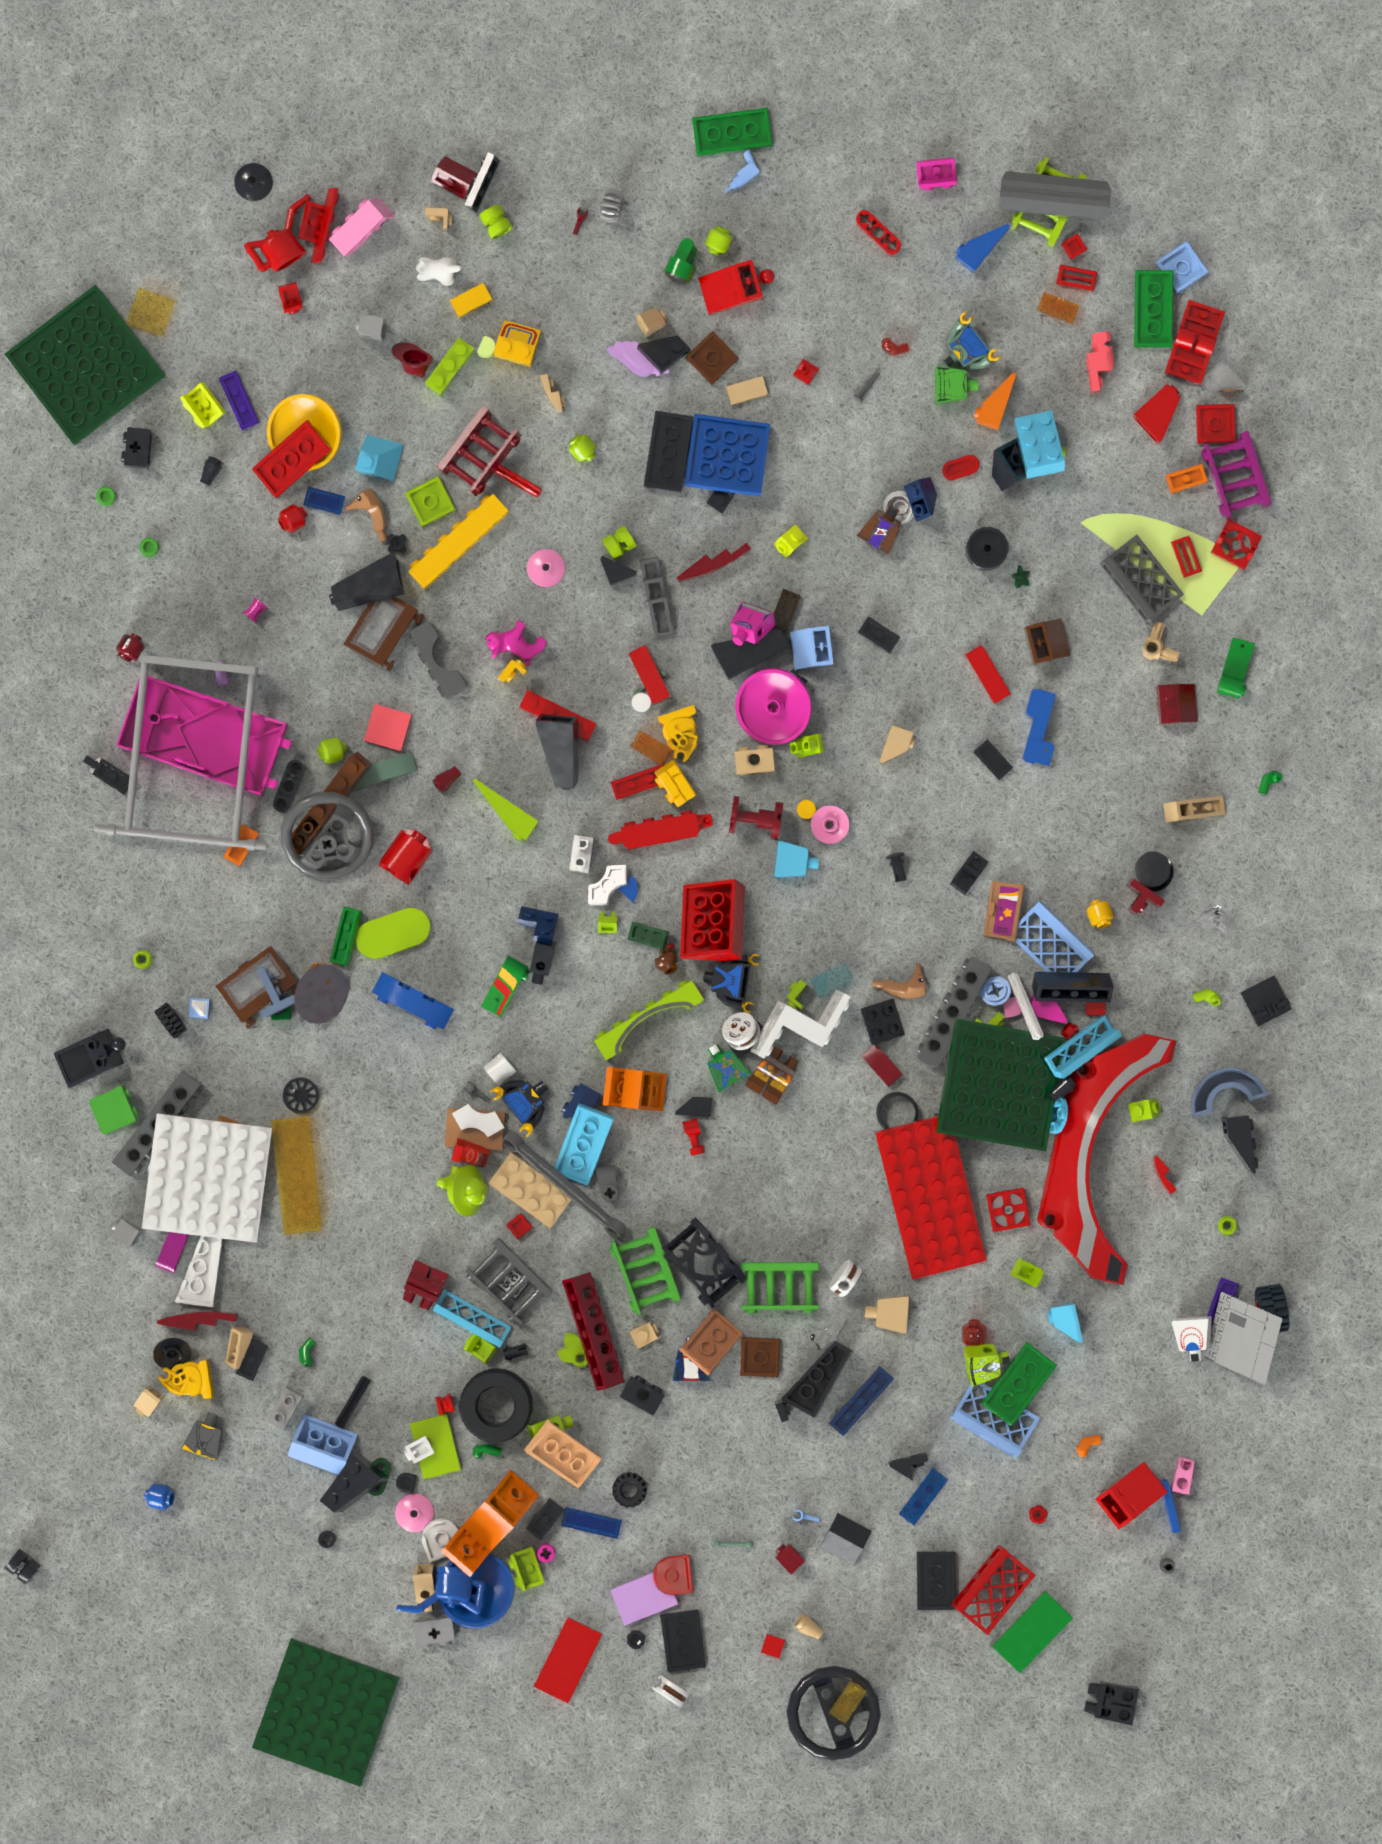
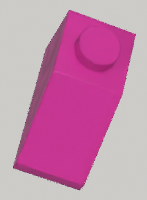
M1033 993L1030 1004L1036 1017L1067 1024V1019L1056 1001H1035Z

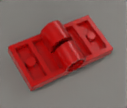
M1188 300L1164 372L1165 374L1201 385L1225 311Z

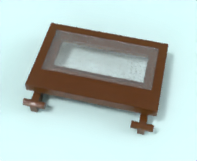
M397 597L369 603L345 640L344 646L382 667L386 666V670L390 671L394 667L395 661L388 662L389 656L411 621L414 619L416 624L419 625L423 621L424 614L416 615L418 609Z
M269 946L249 962L243 963L238 967V970L216 985V988L242 1023L247 1021L248 1024L245 1025L247 1029L256 1023V1020L251 1021L250 1017L272 1002L257 969L263 966L266 970L270 969L274 977L271 981L274 987H279L282 994L291 987L293 988L292 995L296 991L295 984L298 983L272 946Z

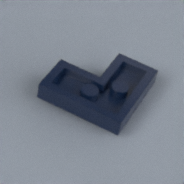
M521 906L517 924L535 928L533 941L552 945L559 914Z

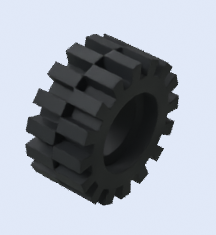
M167 1002L154 1011L157 1018L174 1039L187 1030L178 1014Z
M631 1472L623 1473L617 1477L612 1488L615 1501L619 1505L625 1506V1508H633L640 1505L647 1494V1487L643 1478L637 1475V1473ZM629 1482L635 1484L637 1487L636 1495L626 1497L622 1493L624 1484Z

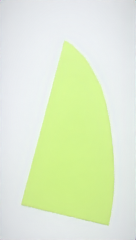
M1112 513L1087 518L1081 522V524L1115 550L1119 549L1135 535H1138L1184 593L1179 599L1201 616L1238 569V567L1210 553L1215 544L1211 540L1164 521L1135 514ZM1190 536L1202 572L1183 578L1171 542ZM1134 541L1130 544L1129 552L1140 554V546ZM1184 541L1183 543L1187 551L1189 560L1191 562L1193 570H1196L1188 544L1186 541ZM1178 543L1176 545L1178 547L1186 572H1189L1182 550ZM1222 547L1225 554L1227 555L1229 551ZM1129 556V561L1138 567L1139 557ZM1142 557L1141 567L1151 569L1152 561L1149 558ZM1144 571L1151 577V572ZM1154 572L1153 579L1163 584L1164 576L1161 573ZM1166 587L1175 596L1178 595L1173 588Z

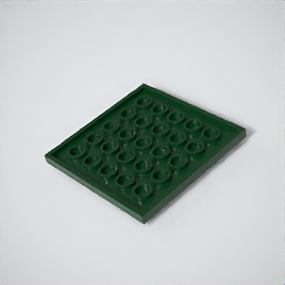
M96 285L5 353V356L74 446L166 377Z
M955 1018L935 1133L1046 1152L1055 1104L1047 1093L1051 1091L1059 1078L1054 1077L1044 1057L1064 1044L1066 1038L1043 1034L1042 1038L1034 1040L1030 1031ZM1057 1055L1051 1059L1055 1067L1060 1065L1062 1056Z
M291 1638L252 1748L361 1787L400 1677Z

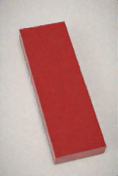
M646 645L628 653L653 705L671 697Z
M982 645L965 654L994 704L1011 695Z
M665 763L610 782L616 800L657 787L658 784L654 780L657 778L655 771L664 767Z

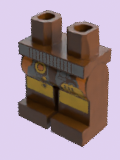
M776 1046L773 1047L769 1056L762 1059L745 1084L746 1087L760 1095L769 1079H771L762 1097L775 1105L779 1102L794 1076L798 1060L792 1056H789L785 1064L780 1062L778 1059L783 1051Z

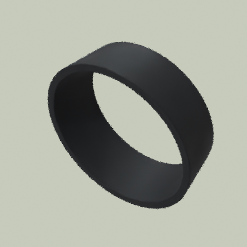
M889 1093L885 1095L878 1103L876 1115L877 1120L883 1129H887L888 1127L883 1123L881 1119V1107L888 1098L893 1096H903L912 1102L915 1108V1118L913 1122L917 1121V1104L912 1097L905 1093Z

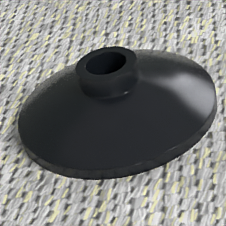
M249 163L238 170L234 184L237 193L242 198L248 201H259L270 193L273 180L271 173L266 167L258 163ZM251 178H256L255 184L249 182Z
M179 1338L164 1339L153 1350V1359L161 1368L167 1367L172 1369L178 1364L189 1362L192 1355L189 1344Z

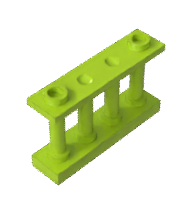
M1045 157L1044 161L1040 160L1035 169L1040 175L1044 172L1051 176L1073 178L1046 165L1049 157ZM1080 173L1079 177L1074 178L1086 179L1087 176ZM1015 212L1011 222L1014 223L1012 227L1014 230L1019 223L1046 236L1045 238L1048 239L1046 245L1053 248L1068 217L1046 215L1053 218L1054 222H1056L1054 229H1047L1022 217V212Z

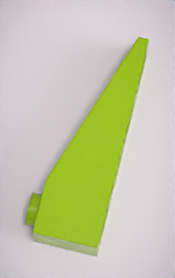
M474 779V784L510 831L513 832L511 836L520 842L522 839L527 841L539 821L477 779Z

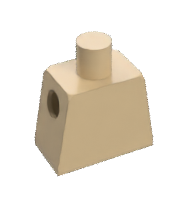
M909 1296L878 1298L877 1307L865 1306V1318H876V1327L907 1333Z

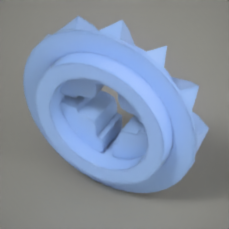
M999 976L988 978L981 988V997L984 1002L994 1007L1003 1005L1004 1002L1009 1000L1011 994L1010 984L1006 979ZM993 986H995V988H997L998 990L1001 989V991H999V997H997L995 994H992L994 992Z

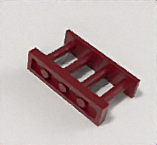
M483 405L436 466L445 475L453 472L471 485L469 491L474 496L481 494L485 490L488 480L512 448L518 446L522 436L518 430L514 429L512 433H509L492 421L491 416L493 414ZM488 426L506 439L500 449L480 435L483 427ZM476 441L495 455L489 464L468 450L472 442ZM464 456L483 470L477 480L457 466L456 462L460 457Z

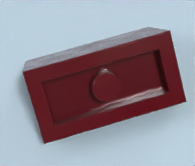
M444 156L437 165L431 182L465 199L478 173Z

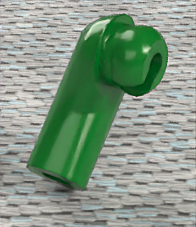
M490 1444L476 1445L473 1448L472 1455L482 1458L483 1453L500 1457L502 1448Z

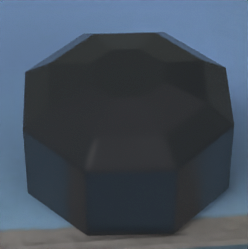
M632 1630L627 1635V1644L632 1649H640L645 1644V1635L640 1630Z

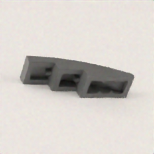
M658 556L641 559L639 562L655 638L672 635L674 632Z

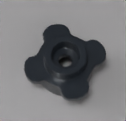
M390 534L388 536V551L390 553L406 552V536L404 534L400 536Z

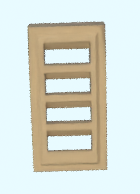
M246 1327L231 1328L225 1364L234 1369H239L251 1342L253 1331Z

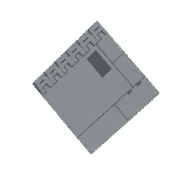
M1221 1292L1211 1329L1210 1347L1206 1350L1205 1358L1265 1385L1282 1318Z

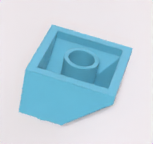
M366 435L358 457L356 471L394 482L404 445Z
M1069 1302L1049 1307L1050 1312H1047L1049 1323H1053L1054 1327L1077 1342H1083L1075 1304Z

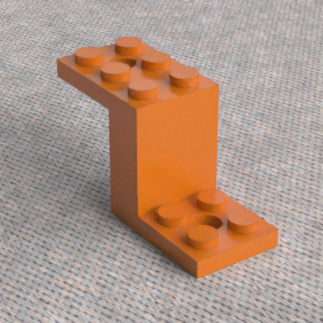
M510 1470L492 1493L468 1517L441 1552L470 1577L495 1546L514 1528L538 1498L539 1494ZM512 1492L515 1493L518 1498L514 1497L512 1495ZM463 1548L466 1549L469 1552V1554L465 1553Z

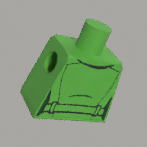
M941 366L935 367V405L966 400L967 391H978V379H967L966 370Z

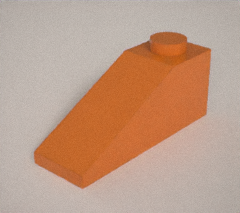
M1012 373L982 403L981 408L977 407L974 418H977L976 424L998 430L1016 373Z

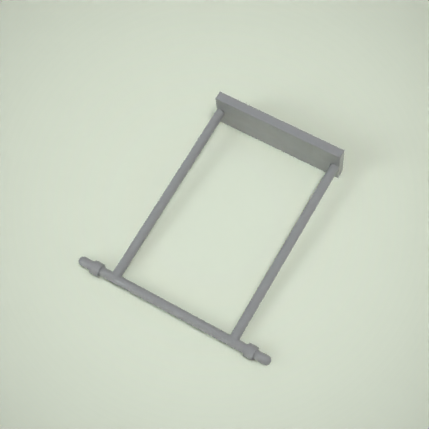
M140 654L141 671L124 827H118L116 824H97L94 830L112 836L121 834L241 847L251 851H255V849H268L266 842H257L256 839L239 840L255 683L259 668ZM149 663L249 674L231 839L132 828Z

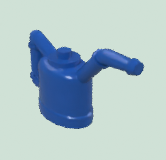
M439 1566L437 1567L435 1592L420 1604L418 1603L417 1606L397 1605L396 1611L424 1612L426 1608L438 1599H441L443 1603L448 1604L447 1607L455 1608V1605H462L471 1612L480 1614L483 1608L484 1590L486 1588L485 1581L474 1579L475 1572L469 1577L460 1568ZM473 1586L477 1587L475 1604L470 1602Z

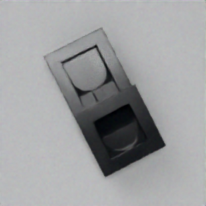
M973 851L950 882V885L966 895L989 861Z

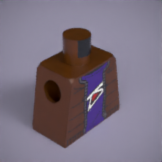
M889 505L886 512L878 509L860 530L857 537L888 555L901 526V522L895 519L899 509L893 505Z

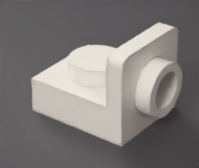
M426 1435L406 1445V1450L404 1451L409 1461L412 1460L414 1464L435 1453Z

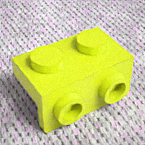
M204 382L199 383L188 394L180 397L184 408L190 411L195 423L201 428L211 426L226 413Z

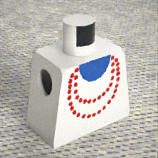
M1212 1316L1177 1318L1172 1321L1178 1348L1180 1351H1189L1191 1362L1201 1361V1350H1207L1210 1347Z

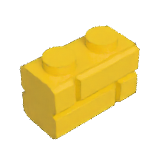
M674 760L655 771L657 778L654 780L660 789L665 788L667 791L665 797L670 804L674 803L679 807L687 800L696 796L695 791Z

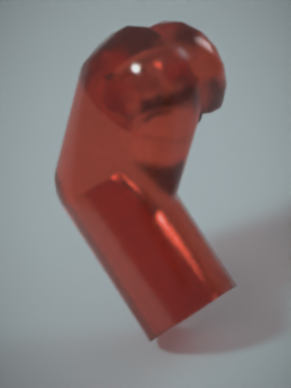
M888 337L881 341L883 350L892 356L909 352L907 343L896 345Z

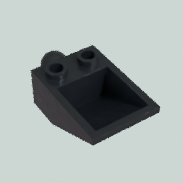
M106 1029L53 1053L68 1088L123 1065L124 1061L120 1052L125 1049L126 1042L121 1037L113 1038L110 1029Z

